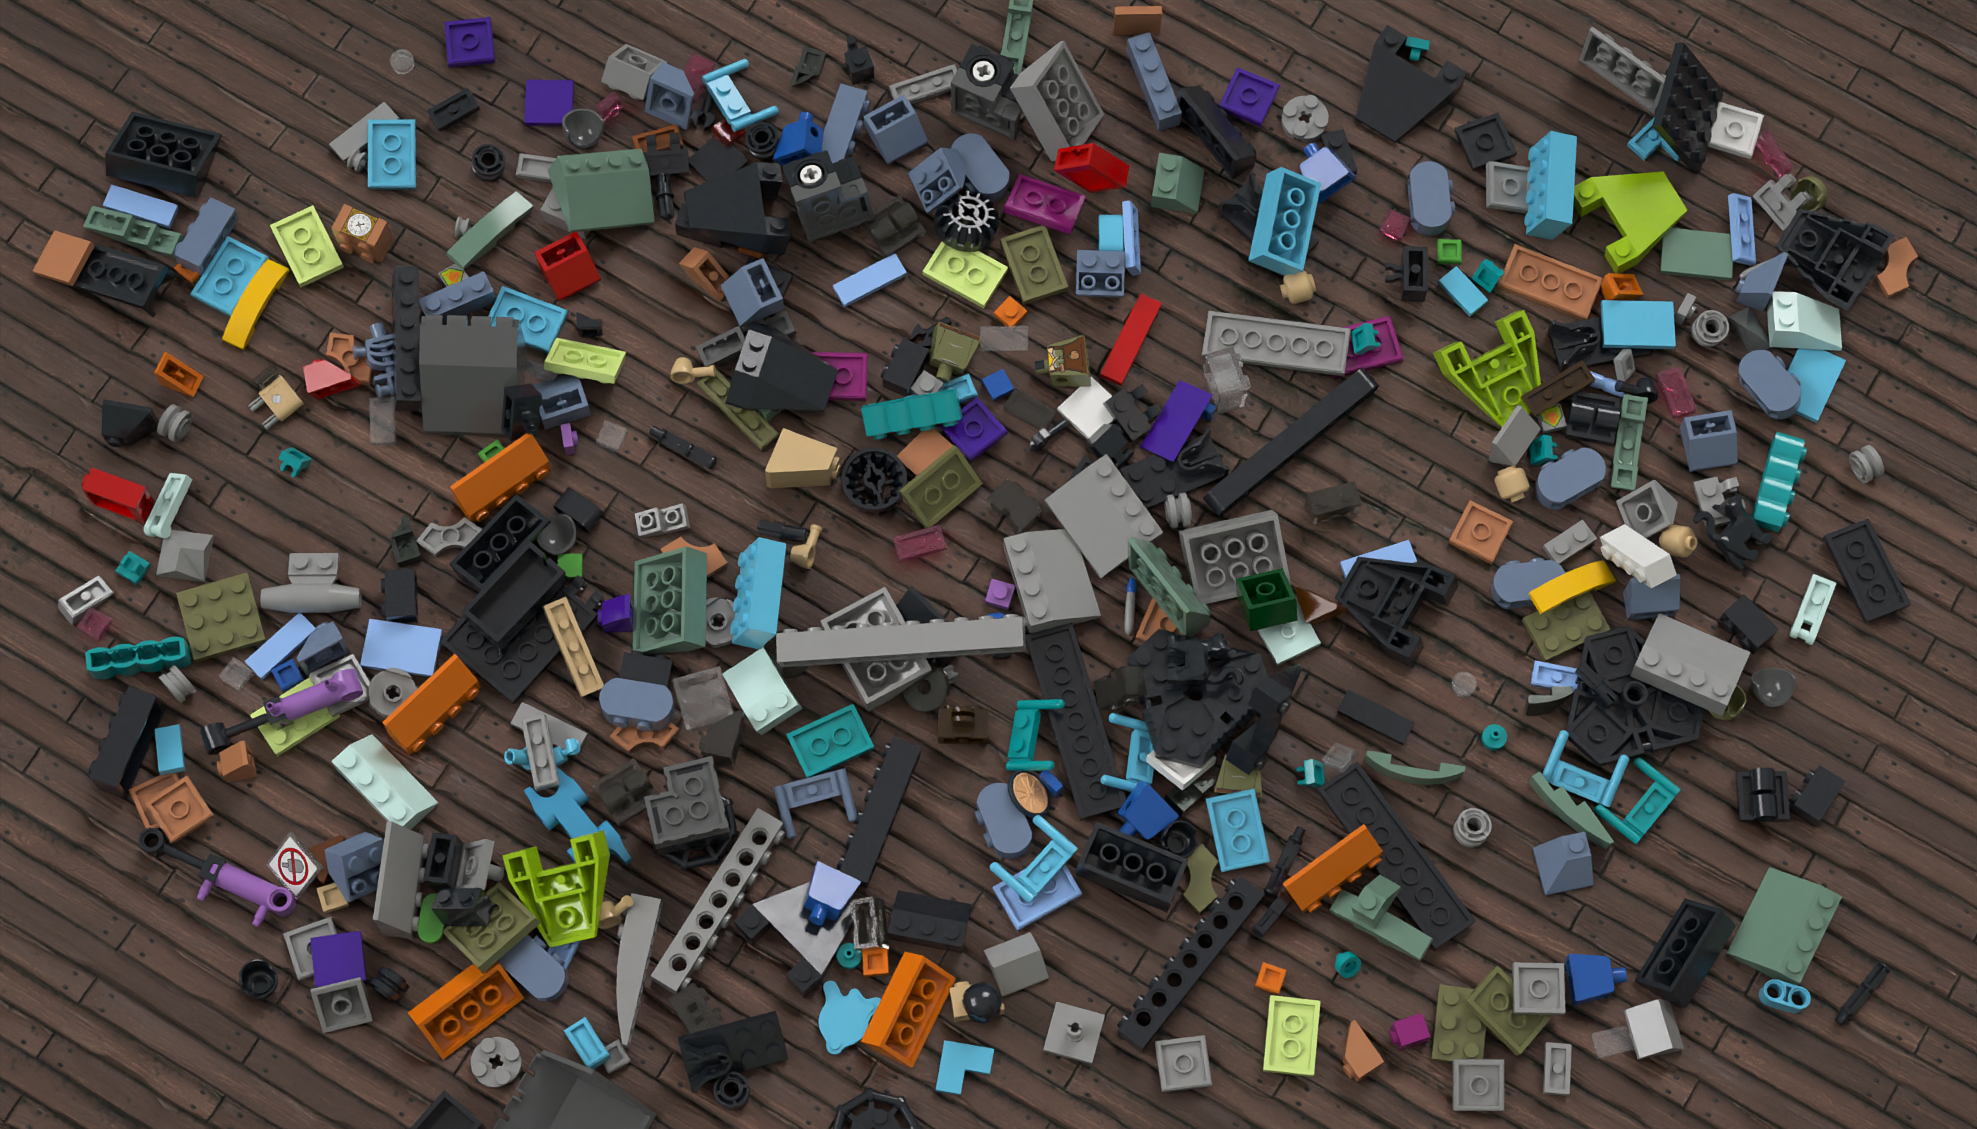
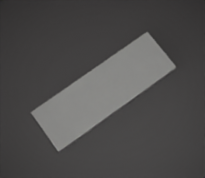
M1208 311L1202 358L1344 376L1351 329Z

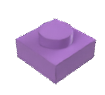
M570 423L560 425L566 455L576 454L575 445H579L577 431H572Z
M992 579L985 604L1009 610L1015 585Z

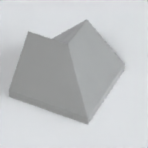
M1656 480L1650 481L1616 501L1625 525L1646 539L1674 523L1678 504Z
M171 530V535L168 538H163L156 576L205 582L214 536Z

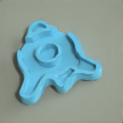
M827 981L823 985L826 1003L820 1012L819 1028L826 1041L827 1051L832 1055H838L850 1045L862 1040L881 999L877 997L865 999L857 989H851L847 996H843L834 981Z

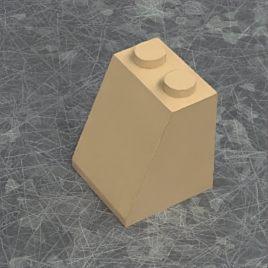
M783 428L765 469L767 487L788 488L830 485L833 478L837 479L841 469L837 448Z

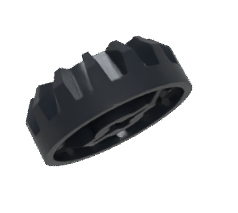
M964 191L962 196L957 192L937 207L934 229L939 239L950 248L963 252H975L986 248L995 239L999 225L998 210L993 208L992 201L989 199L983 201L982 194L978 193L975 198L969 196V191ZM979 209L984 210L985 217L983 220L979 218Z
M882 448L861 450L850 457L843 468L841 477L843 494H845L848 503L851 506L857 507L861 513L867 511L872 512L873 515H878L879 512L885 510L889 512L893 506L900 504L903 496L899 490L907 485L905 467L902 461L888 450ZM883 473H885L890 480L885 481V475ZM871 474L873 475L874 480H876V482L878 483L877 491L875 485H873V483L871 482ZM862 475H864V486L858 488V482ZM891 484L890 493L883 499L882 493L885 490V485ZM865 491L868 495L873 496L874 501L865 499L859 492Z

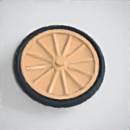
M1025 770L1015 771L1008 781V793L1012 803L1025 816L1034 818L1036 815H1040L1043 817L1050 806V797L1046 786L1032 772Z

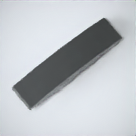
M786 310L765 321L763 318L755 321L774 327L788 337L797 334ZM751 324L743 328L737 326L696 346L705 367L719 365L739 358Z

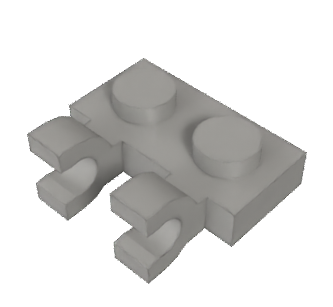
M1785 174L1777 183L1769 180L1753 195L1782 231L1787 229L1799 208L1812 199L1807 191L1800 192L1792 201L1785 195L1784 191L1797 181L1792 174Z
M1717 477L1693 483L1699 508L1712 514L1715 520V527L1730 523L1729 518L1714 510L1712 506L1715 504L1720 505L1724 502L1723 494L1737 492L1739 487L1737 477L1727 479L1719 483ZM1742 499V505H1743L1744 510H1745V509H1746V506H1745L1744 500Z

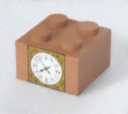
M346 204L343 205L332 226L335 239L343 252L348 254L353 252L361 255L360 257L370 263L375 261L382 264L394 240L387 221Z

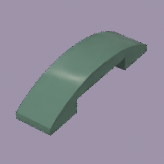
M1034 0L1009 1L1000 55L1008 57L1014 63L1013 69L1017 75L1022 72Z
M1623 395L1614 446L1610 488L1635 491L1641 435L1648 398Z
M1368 750L1364 758V762L1377 772L1392 779L1411 784L1433 785L1447 783L1461 778L1465 772V766L1442 762L1438 767V772L1390 764L1392 754Z

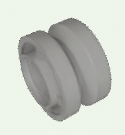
M1715 310L1703 312L1693 322L1691 327L1694 340L1704 347L1716 346L1727 336L1729 331L1728 320L1722 313ZM1706 324L1713 326L1715 332H1708Z
M172 404L161 416L157 433L163 437L168 436L169 440L178 443L190 429L193 419L192 413L186 410L182 411L181 407Z
M1866 445L1860 451H1854L1849 454L1851 468L1862 483L1866 484L1872 481L1873 477L1878 478L1884 474V465L1881 457L1871 445Z
M1186 492L1179 493L1177 499H1175L1173 494L1166 495V501L1164 502L1165 515L1170 528H1177L1179 523H1182L1184 527L1190 526L1192 510Z
M1477 808L1466 809L1459 815L1454 824V836L1463 846L1470 848L1478 847L1485 842L1490 834L1492 823L1484 811ZM1467 825H1474L1478 831H1471Z

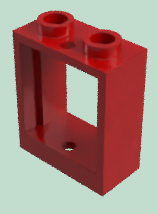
M1095 143L1058 149L1054 171L1089 193L1126 188L1130 166Z
M91 468L90 473L86 474L82 480V490L92 505L146 524L155 501L145 486L95 468Z

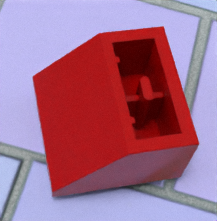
M573 232L534 252L537 264L558 301L601 280L578 232Z

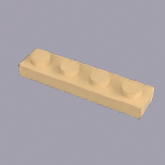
M564 597L543 606L542 608L580 697L603 688L604 684L567 598Z

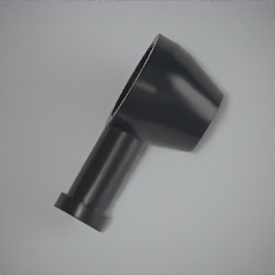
M1650 378L1639 379L1636 386L1624 383L1622 380H1618L1615 384V391L1648 398L1647 404L1653 403L1658 399L1657 388Z

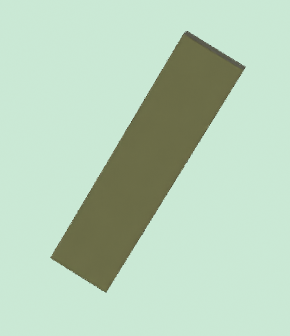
M717 369L716 377L705 376L697 382V386L761 452L779 437V433L757 410L747 411L725 404L730 383Z

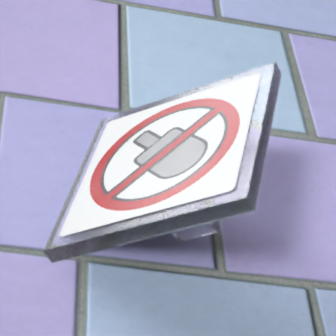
M292 831L289 832L266 863L268 868L296 900L302 897L323 869L322 865Z

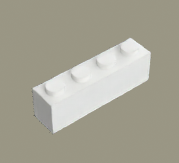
M1625 524L1600 537L1603 545L1601 546L1603 556L1607 560L1610 559L1617 567L1623 568L1628 575H1633L1640 583L1643 582L1650 588L1677 575L1669 553Z

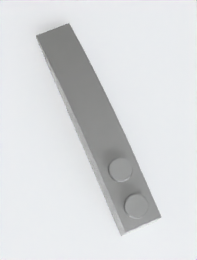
M631 893V898L634 904L623 912L626 915L624 924H620L617 936L618 939H621L616 986L618 1021L622 1045L627 1050L630 1049L663 906L661 899Z

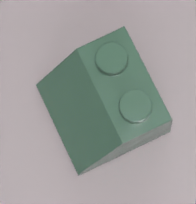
M1159 153L1151 207L1197 214L1204 169L1183 156Z

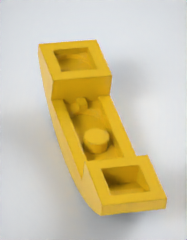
M269 259L259 268L244 290L230 317L222 337L223 341L242 350L245 349L255 332L254 325L275 289L279 290L290 271L289 268Z
M1604 560L1597 561L1558 576L1532 590L1528 595L1541 615L1559 607L1565 601L1593 589L1597 591L1616 582V579Z

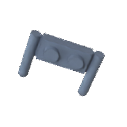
M845 768L773 787L787 839H793L796 836L789 809L842 795L849 822L853 823L856 820L857 811Z

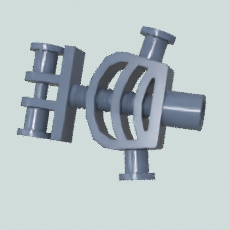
M375 323L369 327L373 338L366 340L364 347L356 348V345H353V359L357 360V357H366L367 366L371 369L386 371V374L377 375L373 378V385L375 386L378 399H382L384 395L390 394V396H394L392 383L393 334H386L383 323Z

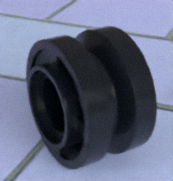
M766 122L756 123L748 129L745 136L746 144L753 157L759 160H769L774 157L780 138L773 125ZM763 139H768L764 143H759Z
M483 144L476 148L472 155V171L478 179L487 182L495 181L502 176L505 169V155L503 151L493 144ZM484 160H492L494 164L486 166L482 162Z
M381 966L378 970L380 977H373L369 983L382 997L398 1004L401 1000L400 991L407 992L410 986L395 971Z
M727 1072L717 1078L714 1084V1095L722 1108L738 1110L748 1102L750 1087L746 1078L740 1073ZM731 1085L739 1088L738 1094L734 1097H729L725 1094L726 1088Z

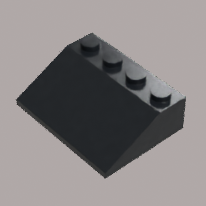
M131 112L105 153L106 175L196 198L207 179L221 140V134Z

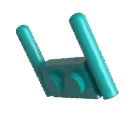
M1019 700L1017 702L1018 711H1015L1007 757L1009 761L1006 763L1008 771H1046L1054 769L1053 761L1031 760L1034 757L1041 717L1039 710L1063 709L1065 706L1064 700Z
M1636 757L1633 764L1655 782L1625 819L1621 821L1601 804L1597 805L1594 809L1595 813L1635 844L1639 842L1681 790L1641 757Z

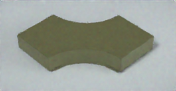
M1203 844L1195 849L1191 856L1185 858L1189 860L1186 867L1190 874V884L1182 895L1198 914L1218 898L1212 887L1211 876L1219 861Z

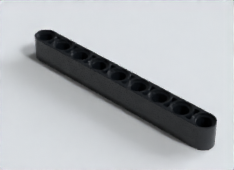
M1364 368L1359 369L1209 490L1203 497V500L1219 517L1223 516L1369 398L1378 389L1379 385Z

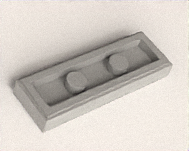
M953 64L890 85L889 90L893 100L905 95L909 103L914 104L951 92V81L957 72L956 65Z
M385 102L329 144L330 148L344 163L348 161L351 152L355 148L361 152L368 146V120H400Z
M522 702L511 721V726L523 731L521 719L543 714L544 712ZM546 714L552 745L555 747L560 746L564 750L566 749L565 740L575 738L579 740L581 750L588 737V733Z
M543 713L521 719L535 790L539 791L561 785L547 715Z

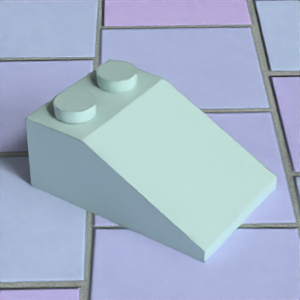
M1773 291L1767 306L1770 347L1842 350L1838 308L1799 293Z
M764 647L722 674L744 713L760 735L765 734L803 709Z

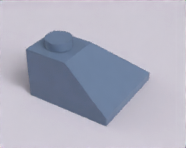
M664 62L660 64L650 77L645 112L673 125L677 124L678 127L687 130L694 92L683 70Z
M1781 253L1750 271L1745 280L1740 279L1735 292L1739 293L1736 302L1763 312L1774 291L1788 253Z
M333 621L330 623L325 622L318 625L315 631L310 634L298 654L297 660L307 676L350 653L335 623Z
M1585 832L1561 836L1532 848L1545 896L1594 885L1592 858Z

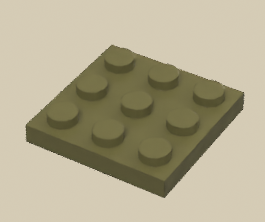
M248 572L176 593L195 663L267 642Z
M500 882L486 892V895L495 905L487 926H447L442 931L482 973L488 970L540 924L539 920Z

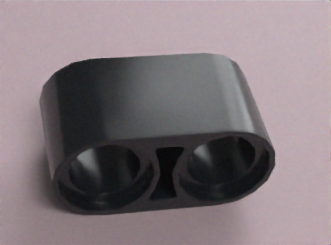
M570 487L564 491L553 505V508L559 514L569 515L575 525L586 533H589L604 515L600 508Z

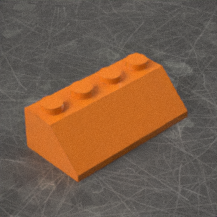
M526 433L451 485L450 489L455 502L472 523L476 521L481 522L489 516V512L493 509L506 505L510 500L509 498L516 493L521 494L529 488V484L536 479L541 480L545 478L549 470H551V466L534 436Z
M454 654L382 723L389 736L409 755L413 751L418 752L425 745V740L431 734H437L449 717H455L467 700L471 701L478 695L481 688L479 681L459 657Z
M1363 824L1286 880L1283 885L1303 913L1306 911L1312 913L1322 905L1320 901L1325 897L1329 896V898H1332L1341 892L1340 886L1347 881L1351 884L1362 876L1361 871L1369 866L1372 869L1382 861L1381 856L1384 853Z
M904 952L861 1042L874 1051L909 1068H913L956 978L926 957Z
M498 961L484 973L472 964L409 1011L408 1014L444 1060L523 1000L524 997Z

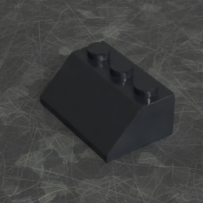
M913 586L907 590L896 605L905 622L919 621L920 624L930 623V620L943 619L945 622H948ZM957 656L926 659L932 666L936 667L938 665L941 669H944Z
M898 890L889 924L888 939L962 953L972 904Z

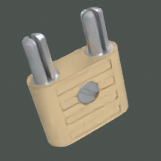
M280 375L260 391V396L250 403L248 407L254 412L264 403L269 406L274 414L262 423L264 428L268 430L279 420L283 422L304 405V402L283 376Z

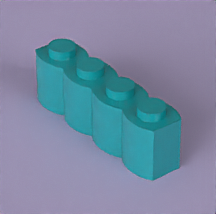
M957 389L872 403L861 407L866 436H873V439L885 438L889 432H896L897 435L907 434L911 432V428L920 427V431L930 430L934 428V424L943 423L944 427L958 424L957 420L962 418Z
M1780 432L1775 433L1752 517L1755 519L1758 527L1779 532L1782 526L1786 527L1790 513L1786 512L1787 504L1792 505L1795 496V491H1792L1793 483H1798L1801 469H1797L1799 461L1803 462L1807 448L1803 447L1804 439Z
M169 637L160 642L147 640L135 646L120 644L111 649L98 647L85 653L88 672L93 678L101 680L112 678L117 674L131 676L141 671L158 672L166 667L171 668L173 665L180 669L191 664L190 647L185 639L181 637Z

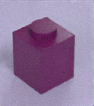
M1422 1013L1393 1022L1392 1030H1389L1393 1045L1397 1044L1399 1050L1428 1042L1431 1037Z

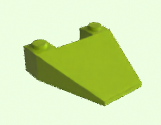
M1664 172L1590 177L1574 186L1573 205L1580 217L1604 206L1623 237L1608 245L1605 250V258L1617 274L1637 265L1687 212V208Z
M1524 310L1515 311L1495 321L1504 344L1473 360H1470L1462 341L1454 342L1433 353L1442 374L1501 428L1517 405L1530 414L1520 398L1525 393L1541 385L1535 334Z
M604 830L570 839L576 862L543 870L537 846L503 855L508 879L523 905L539 920L540 924L537 928L549 948L597 936L610 858Z

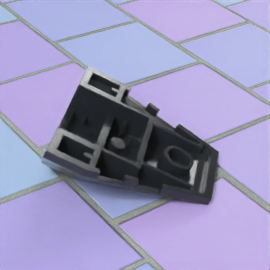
M1799 209L1775 248L1780 253H1788L1786 259L1828 301L1849 311L1857 302L1877 270L1895 235L1873 223L1866 222V224L1852 222L1848 218L1838 219L1829 217V214Z
M753 321L742 347L725 404L747 411H756V409H771V411L788 409L794 410V412H824L838 370L778 329Z

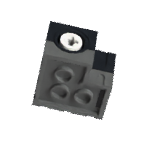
M971 44L951 81V113L984 126L1011 140H1015L1026 116L1010 89L1019 76L1014 73V63L1004 55L998 56L991 53L984 46L977 47Z
M825 150L782 166L795 209L808 242L875 219L868 191L854 156L832 163L828 151Z
M709 756L663 767L668 791L659 795L644 797L658 856L667 855L670 852L675 853L688 850L695 846L700 847L713 844L720 840H730L731 834L713 757Z

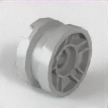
M173 665L169 668L170 672L162 674L159 679L172 695L182 703L186 700L185 697L188 694L192 695L196 690L181 671Z

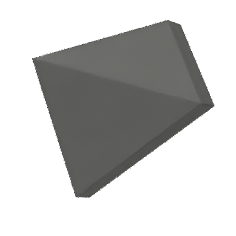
M1750 307L1728 317V320L1749 353L1755 350H1769L1773 348L1769 346V337Z

